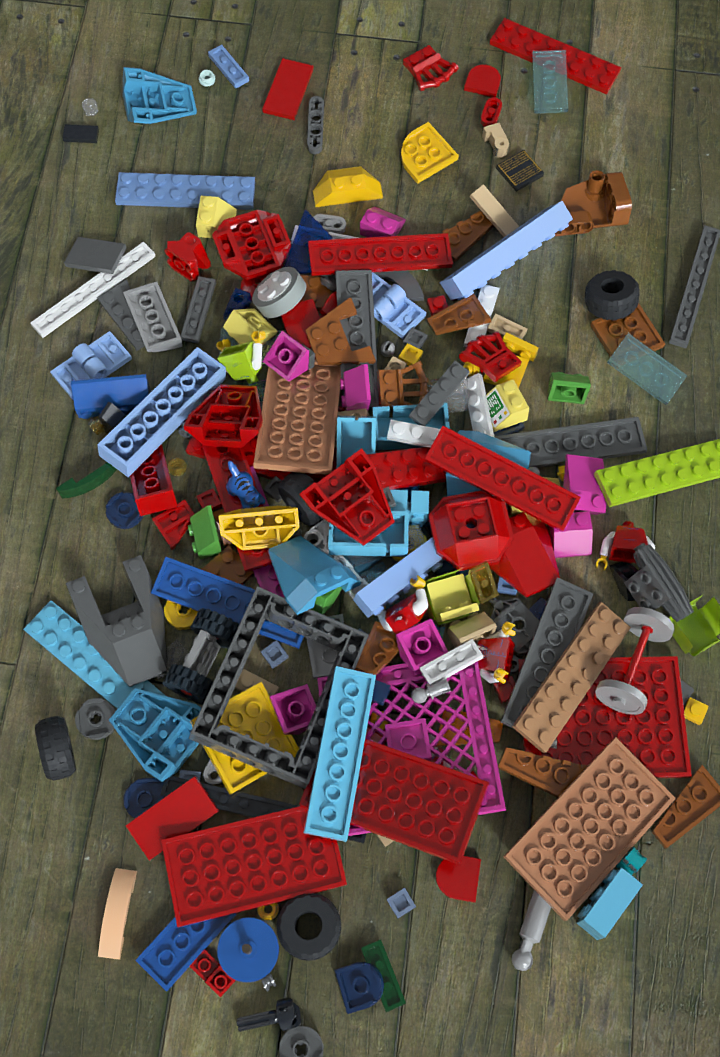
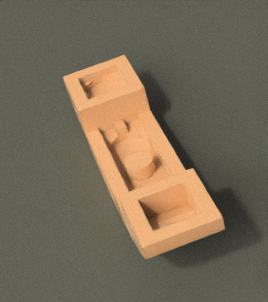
M115 869L103 917L98 957L119 960L121 958L124 942L123 934L137 871Z

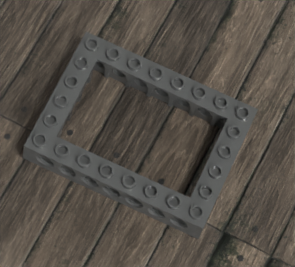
M257 586L192 728L189 739L305 789L317 764L334 669L338 666L355 670L368 634L311 609L297 615L285 601V598ZM265 620L339 651L295 758L286 751L283 753L269 747L268 743L262 744L249 738L250 736L247 734L244 736L232 731L226 725L218 726Z

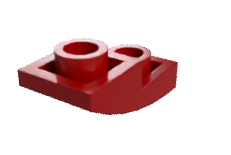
M205 949L189 966L220 997L236 981L225 973L220 963Z

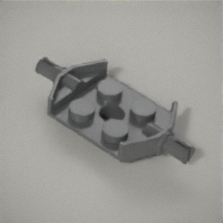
M490 593L485 599L494 608L491 619L497 626L496 631L501 630L503 624L507 621L510 623L521 621L524 628L518 630L513 627L512 630L516 632L515 636L510 635L509 637L515 644L514 651L517 653L516 656L526 655L539 620L518 598L498 601Z

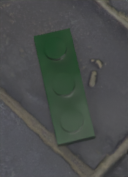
M378 940L362 947L361 950L366 962L374 965L382 975L384 989L380 999L385 1012L406 1004L382 941Z

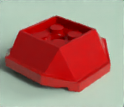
M254 210L225 219L219 225L217 231L212 234L224 268L246 280L281 269L291 248V241L280 215L261 210Z
M483 491L443 497L428 516L436 554L459 571L498 564L514 538L505 501ZM471 523L474 524L476 527L468 528L466 525Z

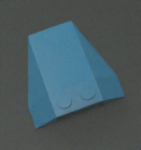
M123 68V99L128 121L152 124L197 113L190 85L142 69Z
M460 430L458 434L526 469L529 468L530 451L479 431ZM446 472L447 496L482 491Z
M302 536L295 537L268 549L285 601L297 615L313 608L316 598L331 590L341 587L347 592L361 585V581L348 567Z
M135 688L112 715L109 722L143 769L162 782L177 773L199 745V743L189 739L193 728L189 721L198 717L202 708L194 703Z

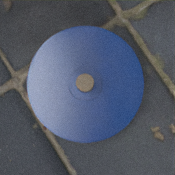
M242 918L234 921L223 931L219 939L217 948L219 963L225 973L237 981L255 982L264 978L274 968L279 955V944L275 932L267 923L256 918Z

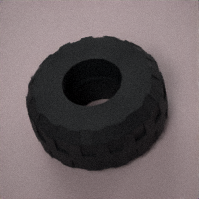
M612 270L598 273L589 280L585 289L587 309L593 315L603 320L623 319L633 313L639 304V284L631 275L623 271Z
M291 472L280 481L278 487L279 494L286 506L298 507V516L302 523L306 526H315L323 518L313 512L299 495L315 483V481L306 473Z
M54 716L39 720L35 725V735L46 778L54 781L72 776L76 771V764L65 718Z
M317 893L298 895L288 900L279 912L276 924L278 939L282 947L295 958L306 961L320 959L331 952L339 940L341 934L339 912L335 905L323 895ZM306 913L316 914L322 921L321 933L312 940L302 939L296 932L297 920Z

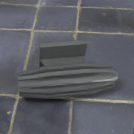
M643 543L634 549L635 553L633 556L639 571L625 581L624 584L639 607L656 610L662 606L676 622L692 614L694 611L684 588L666 561L650 544L645 545Z

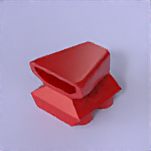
M187 232L179 241H167V248L165 249V254L169 257L167 263L174 271L188 280L194 281L198 279V268L208 269L211 266L201 240L192 233Z

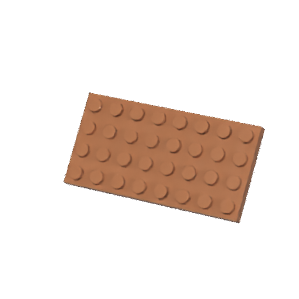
M315 360L313 368L305 371L290 382L268 366L261 412L263 423L258 433L254 468L328 475L332 472L340 394V365H318Z
M615 737L503 857L564 921H567L676 798Z

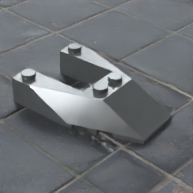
M141 555L122 562L124 573L137 602L109 613L100 614L85 576L66 583L68 593L89 644L99 652L100 656L111 665L113 670L129 687L167 672L164 612L158 596L151 594L154 585Z

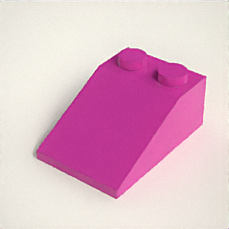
M566 454L563 488L581 497L574 512L590 511V514L593 515L606 513V500L594 476L596 470L604 469L602 458Z

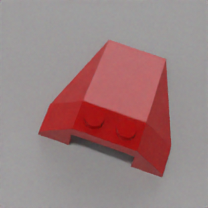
M221 384L188 415L183 426L184 430L205 446L244 447L259 433L263 423L257 386Z
M362 448L347 458L344 464L318 483H313L299 494L313 512L363 546L395 522L374 463Z
M524 512L510 517L509 520L514 535L513 541L499 563L489 565L488 567L522 595L529 597L552 587L556 578H560L549 530L545 524Z

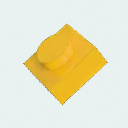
M407 343L398 359L410 366L420 360L423 351Z
M690 697L684 708L685 719L701 725L709 706Z

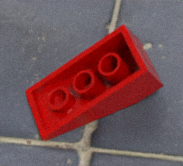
M161 444L130 475L134 498L140 516L178 507Z

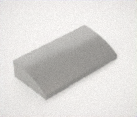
M157 282L123 292L147 352H160L182 347V339Z

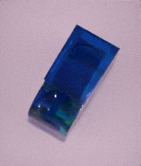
M235 288L224 312V320L227 321L233 310L247 309L250 306L252 299L249 292Z

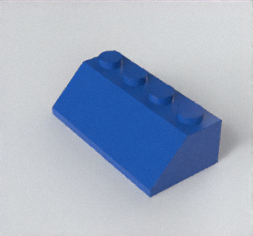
M146 374L71 381L75 411L78 417L83 419L99 416L108 402H111L125 415H128L151 393Z

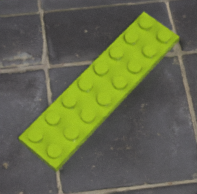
M720 439L596 470L594 476L609 507L720 478Z

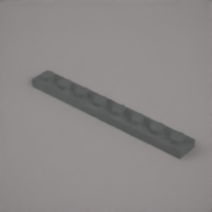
M704 226L669 344L683 348L688 346L719 241V229Z

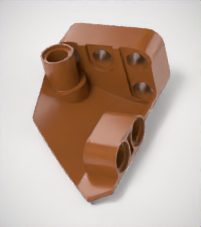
M595 170L589 174V180L566 188L561 201H563L573 219L568 222L569 226L567 228L557 231L555 236L588 233L593 228L628 225L632 210V200L622 172L604 174L602 171Z

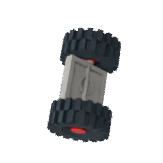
M204 608L199 609L190 627L197 634L193 641V646L186 655L183 666L171 665L163 685L172 690V692L179 694V696L203 705L213 684L210 678H206L220 648L226 647L229 649L239 623L225 617L223 614H218L216 611Z

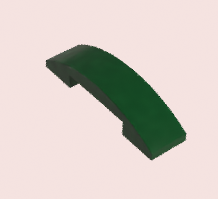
M106 461L104 465L77 483L73 478H70L56 489L62 499L76 497L103 484L117 469Z

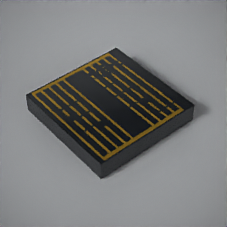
M525 150L518 152L496 166L499 173L516 192L544 176V172Z

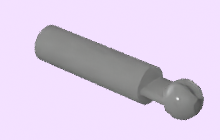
M535 890L533 891L519 933L523 939L521 948L512 955L513 966L520 971H526L531 968L533 964L531 954L533 944L540 943L551 910L550 905Z

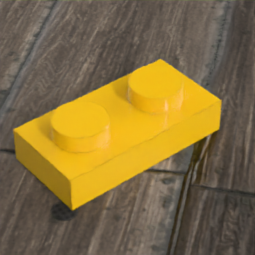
M507 332L505 333L503 341L509 350L532 362L535 360L539 347Z

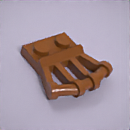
M421 361L404 369L377 371L379 407L389 406L391 408L393 406L413 405L405 402L404 397H420V403L429 392L427 391L429 379L422 369L423 364ZM415 369L419 378L402 379V374ZM420 384V391L403 392V385Z

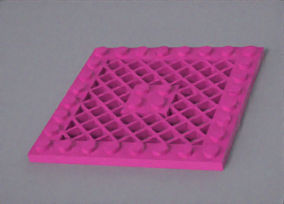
M478 661L446 678L448 682L451 680L457 686L453 692L446 693L449 697L444 703L438 700L437 696L433 700L429 696L427 697L429 700L424 706L415 703L412 698L405 694L409 687L413 689L419 688L416 685L417 683H423L421 688H427L426 684L428 683L420 669L413 672L406 663L384 667L376 675L375 680L391 685V691L396 693L397 696L392 702L386 698L385 703L388 707L384 713L376 709L379 704L373 703L371 705L369 717L374 712L380 718L375 724L368 720V726L371 729L365 736V739L371 740L370 738L376 731L383 736L378 742L379 744L383 745L387 740L388 747L425 760H432V752L439 757L435 762L436 764L440 765L444 760L451 765V769H457L471 776H474L470 772L476 765L478 778L489 782L478 815L506 811ZM328 676L317 678L319 697ZM404 686L401 691L395 687ZM461 688L464 699L456 695ZM401 698L409 702L404 709L396 705ZM453 699L461 703L456 711L448 706ZM433 702L440 706L436 714L428 710ZM412 706L420 710L416 717L408 713ZM464 707L466 708L467 718L460 714ZM392 709L400 713L395 721L388 717ZM444 710L452 714L448 722L440 718ZM424 713L432 718L428 725L426 724V718L421 719ZM404 717L410 720L401 722ZM456 718L464 722L460 730L452 726ZM384 720L390 723L385 725L386 732L379 728ZM436 721L444 726L439 734L431 729ZM468 726L471 738L464 734ZM448 729L456 734L451 742L443 737ZM428 733L435 737L431 744L429 742ZM460 737L468 742L463 750L455 745ZM439 741L447 745L443 753L434 748ZM471 746L473 747L474 758L467 753ZM451 749L459 753L455 761L446 757ZM463 757L472 762L467 770L458 765ZM350 824L348 836L371 833Z

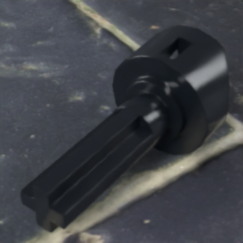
M287 997L277 1000L276 1010L237 1018L236 1023L239 1032L279 1023L282 1031L294 1029L301 1024V1013L299 1006L293 1002V999Z

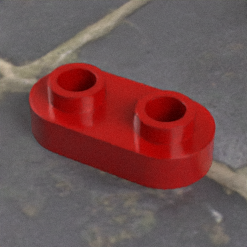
M493 97L486 101L480 121L482 126L486 127L497 123L502 110L500 99Z

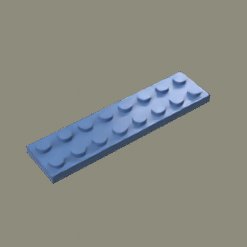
M119 172L115 202L116 205L199 208L201 196L219 197L236 209L253 210L255 177Z

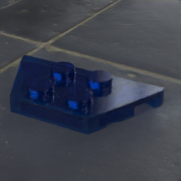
M307 210L304 211L284 267L295 268L299 274L311 273L308 241L333 239Z

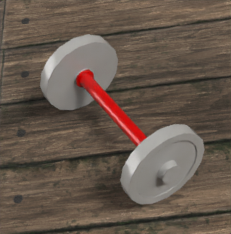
M645 607L631 608L624 617V622L631 627L629 631L640 638L623 682L606 679L599 682L595 691L596 697L603 704L625 714H641L648 703L646 696L631 685L647 640L653 642L668 641L675 630L674 624L668 617L658 611Z

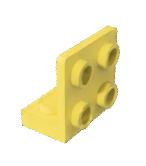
M463 574L426 585L437 622H443L479 611L478 604L471 602Z

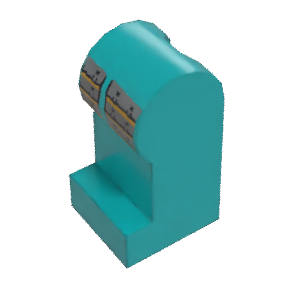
M632 847L615 867L618 869L623 868L632 875L648 859L641 855L635 847Z

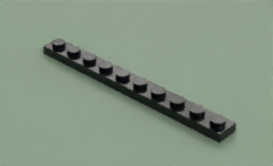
M170 776L164 780L160 795L163 797L168 796L189 780ZM201 783L217 808L226 812L254 818L299 807L298 805L238 791L230 795L226 788ZM366 833L348 836L347 840L364 844Z

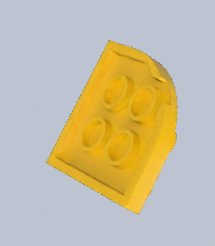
M429 122L409 133L401 149L402 164L417 184L457 161L459 157Z

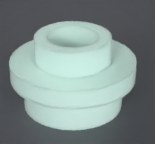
M203 70L200 73V84L203 86L214 84L215 75L212 71Z

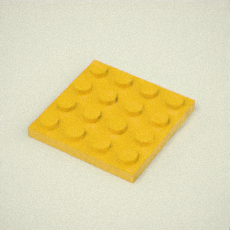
M262 682L229 699L218 726L226 725L232 731L244 736L247 734L250 736L249 738L262 744L268 743L269 747L283 753L286 751L292 754L293 757L296 756L299 748L292 735H284L270 701V696ZM197 717L189 721L192 727L194 726ZM203 745L230 795L267 774V772Z

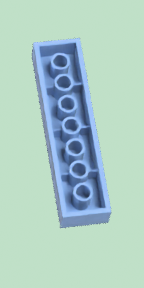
M563 201L545 208L442 280L440 284L450 300L458 299L459 301L462 298L469 297L474 293L473 290L483 287L488 283L489 279L499 276L501 274L500 271L510 268L515 264L516 260L526 257L530 250L540 247L542 245L541 242L551 239L557 231L567 228L569 226L568 222L573 218Z
M197 347L98 444L99 456L129 477L187 419L188 415L226 379V367Z

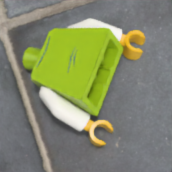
M258 331L252 332L251 338L255 341L254 344L250 341L231 346L229 339H223L216 344L217 349L221 350L220 355L217 357L218 361L226 367V372L235 381L246 379L249 386L255 385L259 381L256 374L262 367V344H260V341L266 337L264 331H259V337Z

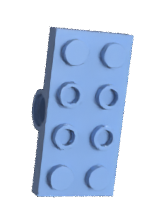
M372 272L374 318L404 339L412 327L415 328L426 317V312L406 297L405 291L399 285L393 284L391 286Z
M109 331L90 345L85 343L78 345L73 350L72 357L54 368L50 373L73 400L71 381L105 378L129 362L132 357Z

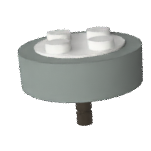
M293 267L278 269L261 281L253 293L252 301L264 317L275 318L281 316L295 307L302 299L306 291V282Z

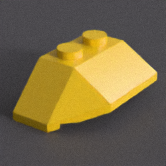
M361 166L328 170L313 190L315 207L383 198L380 182Z
M277 505L238 509L220 514V534L241 550L272 548L286 542L299 529L298 507Z

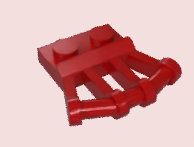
M430 45L403 59V65L415 77L419 91H424L426 88L439 87L442 82H448L451 75L459 69L456 63H450L442 59L440 54L436 53ZM439 66L445 68L447 71L443 72ZM432 69L438 78L434 77L428 70ZM423 74L428 81L423 82L420 75Z
M498 331L490 335H479L475 341L471 340L468 342L466 349L459 355V359L462 362H470L478 366L481 373L484 372L494 382L520 367L522 363L506 347ZM492 341L497 344L499 350L491 343ZM480 346L486 348L492 355L490 356ZM475 352L480 358L472 355L471 353Z

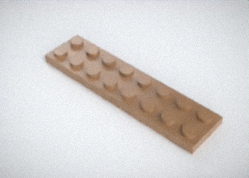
M598 603L512 727L542 753H546L631 627L604 603Z

